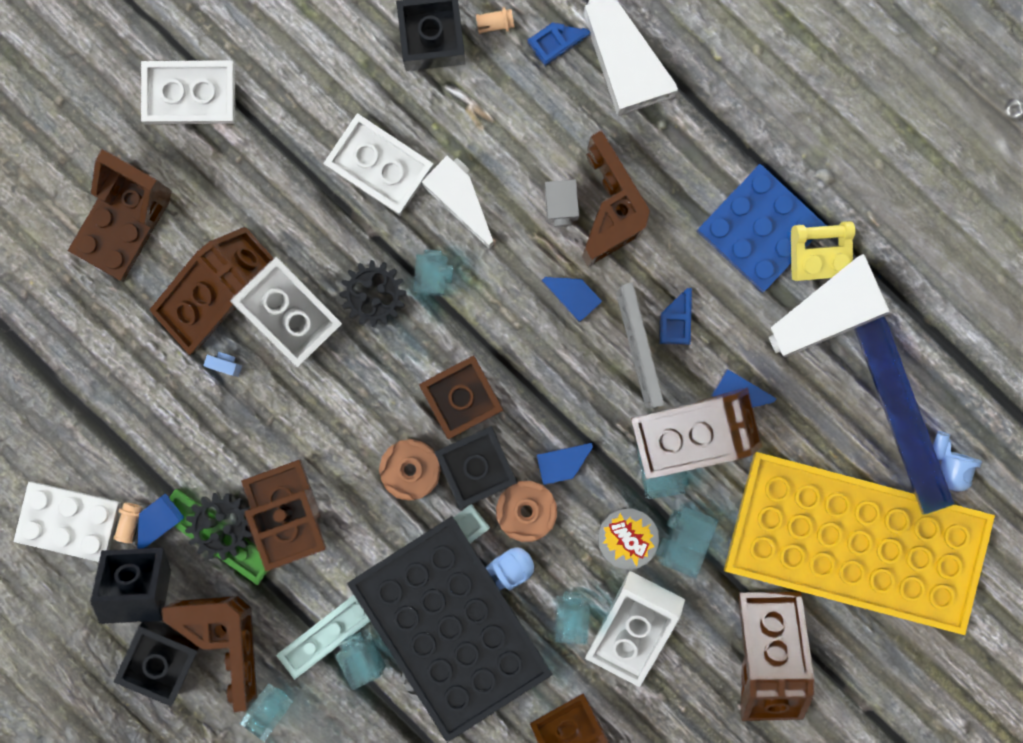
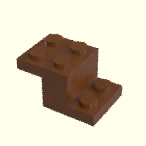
M301 459L241 480L251 510L244 513L265 572L327 549L317 522L321 514Z

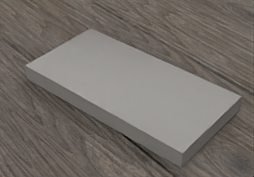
M633 282L624 284L618 289L616 296L645 408L662 406L664 402Z

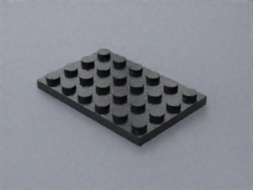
M453 515L347 583L447 743L553 675Z

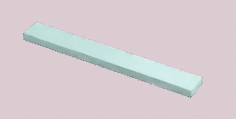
M473 504L467 506L454 516L470 543L490 529V526ZM353 595L276 656L295 680L369 623L370 620Z

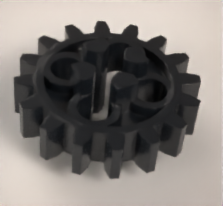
M370 260L369 268H365L362 263H358L359 271L357 273L352 270L348 271L352 277L351 280H342L341 282L347 287V291L339 293L340 297L347 298V302L342 305V308L344 310L352 309L349 314L352 320L360 316L359 324L362 326L366 324L367 320H370L373 328L377 327L378 320L388 325L387 317L392 315L398 318L399 316L395 309L397 307H405V304L399 300L400 297L407 296L406 291L399 290V287L405 282L403 278L395 280L394 278L398 271L394 268L387 272V263L385 262L379 268H376L374 260ZM383 275L384 282L378 285L377 291L383 296L392 295L393 301L391 304L385 305L379 298H373L371 302L373 310L371 313L366 314L363 312V306L369 303L370 298L363 292L356 294L354 287L356 284L361 283L367 290L373 291L375 288L374 277Z
M219 492L213 493L212 501L207 496L201 497L202 506L192 505L191 508L196 514L195 516H186V520L192 523V527L185 529V533H193L194 538L188 543L190 545L197 543L200 545L197 550L199 555L207 550L209 551L208 559H214L217 553H219L220 559L226 560L228 558V551L235 557L239 555L238 546L242 548L249 546L245 537L253 535L251 530H248L249 524L244 512L251 510V508L242 509L240 507L243 502L242 498L232 502V493H226L224 498L221 499ZM210 507H214L217 510L216 519L208 516ZM232 512L238 515V522L236 524H228L223 527V531L210 534L209 540L203 538L202 531L215 527L218 524L217 520L229 519ZM225 534L232 536L233 542L231 545L224 543Z

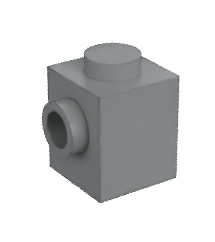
M576 179L545 182L547 223H554V227L572 226V221H578L579 218Z

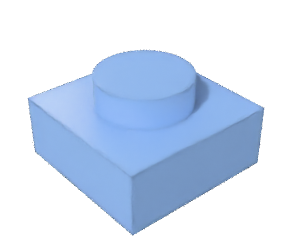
M217 352L216 357L207 355L203 365L204 367L239 377L242 365L234 363L236 357L222 352Z

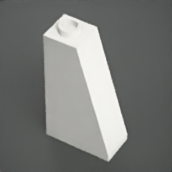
M589 0L588 4L585 5L583 15L591 32L590 36L617 116L674 98L678 91L676 83L617 0Z
M860 255L771 327L774 335L769 336V340L775 353L781 352L784 357H788L889 314V309L865 255Z

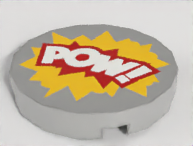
M633 508L618 509L610 513L601 523L598 532V547L603 557L613 566L624 570L638 569L648 564L656 554L659 545L658 529L654 521L644 512Z

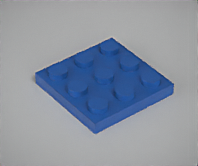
M759 164L696 231L763 293L791 264L792 227L794 225H805L806 228L827 225L767 169ZM814 239L807 240V241L805 242V248H806Z

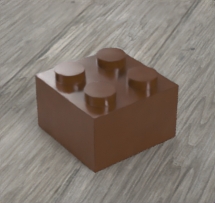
M474 355L419 384L448 440L503 411Z

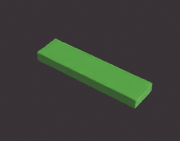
M175 489L169 498L185 518L174 527L192 539L194 538L193 533H185V529L192 527V523L186 520V516H195L196 513L191 507L194 504H200L180 490ZM208 511V516L216 519L215 515ZM217 520L218 524L215 527L202 531L203 538L209 540L210 534L223 531V527L228 524ZM225 534L223 541L226 545L232 544L233 539L231 535ZM245 537L249 546L247 548L238 546L239 555L235 557L228 551V558L222 561L256 585H259L268 571L265 572L256 544Z

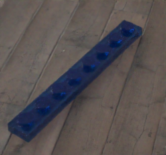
M885 316L855 328L857 339L922 515L955 505Z

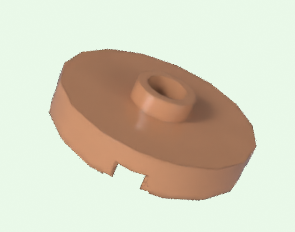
M408 439L399 441L387 449L381 458L379 472L381 481L389 493L396 498L410 501L421 499L432 492L438 484L441 467L433 448L422 441ZM407 464H413L416 467L414 475L406 474L405 467Z
M519 481L517 484L506 488L500 495L496 506L497 521L501 529L510 538L520 542H534L544 537L553 528L557 518V504L552 493L542 484L534 481ZM525 505L532 508V514L528 517L521 514V508Z

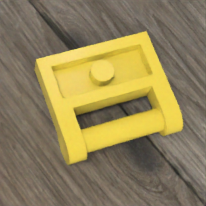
M845 221L839 225L807 228L805 225H794L791 229L792 280L803 281L832 278L853 261V238L855 236L854 223L852 221ZM838 237L839 246L805 248L807 240Z

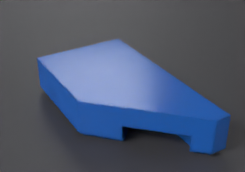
M552 22L529 38L527 43L545 67L590 36L591 32L587 28L579 29Z
M554 277L542 279L544 285L578 322H581L602 303L599 297L582 279Z
M687 288L660 313L659 344L691 345L692 288Z
M728 369L711 394L713 397L748 387L753 408L774 403L776 400L775 397Z
M592 443L536 455L543 485L573 479L592 450Z
M166 493L139 513L138 549L147 547L185 518Z

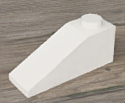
M446 156L422 181V185L490 249L493 246V239L470 176L467 174L470 170L458 158L453 161Z

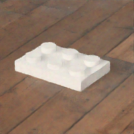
M233 60L141 61V122L143 124L235 123V63Z
M358 113L323 163L327 168L398 215L402 214L421 186L422 181L434 166L432 162Z
M33 481L28 482L13 542L99 562L101 550H110L121 502Z

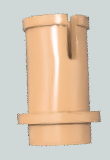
M502 7L503 11L476 14L479 34L506 29V32H508L509 28H514L512 9L505 10V7Z
M125 502L123 507L119 508L121 516L113 538L114 540L123 543H133L142 506Z

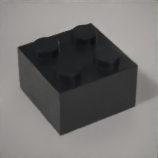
M458 0L396 1L405 71L466 64Z
M492 426L435 451V455L460 509L517 484Z
M164 548L101 550L90 599L99 624L163 620L162 608L165 607L171 568Z
M161 621L141 622L113 682L172 707L200 647L170 625Z

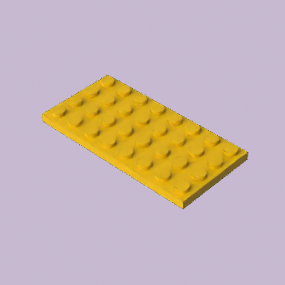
M756 452L753 454L724 571L965 635L995 515Z

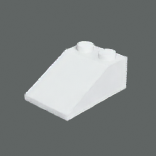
M277 257L230 300L296 367L304 362L342 325Z
M629 571L585 659L640 687L680 619L685 599Z

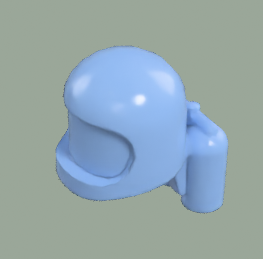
M937 431L931 450V457L933 462L941 460L938 472L940 483L952 491H965L972 486L976 467L979 468L982 461L952 452L951 440H949L950 434Z
M511 548L485 566L500 590L505 587L508 590L516 588L528 580L534 572L533 560L528 552L522 548Z

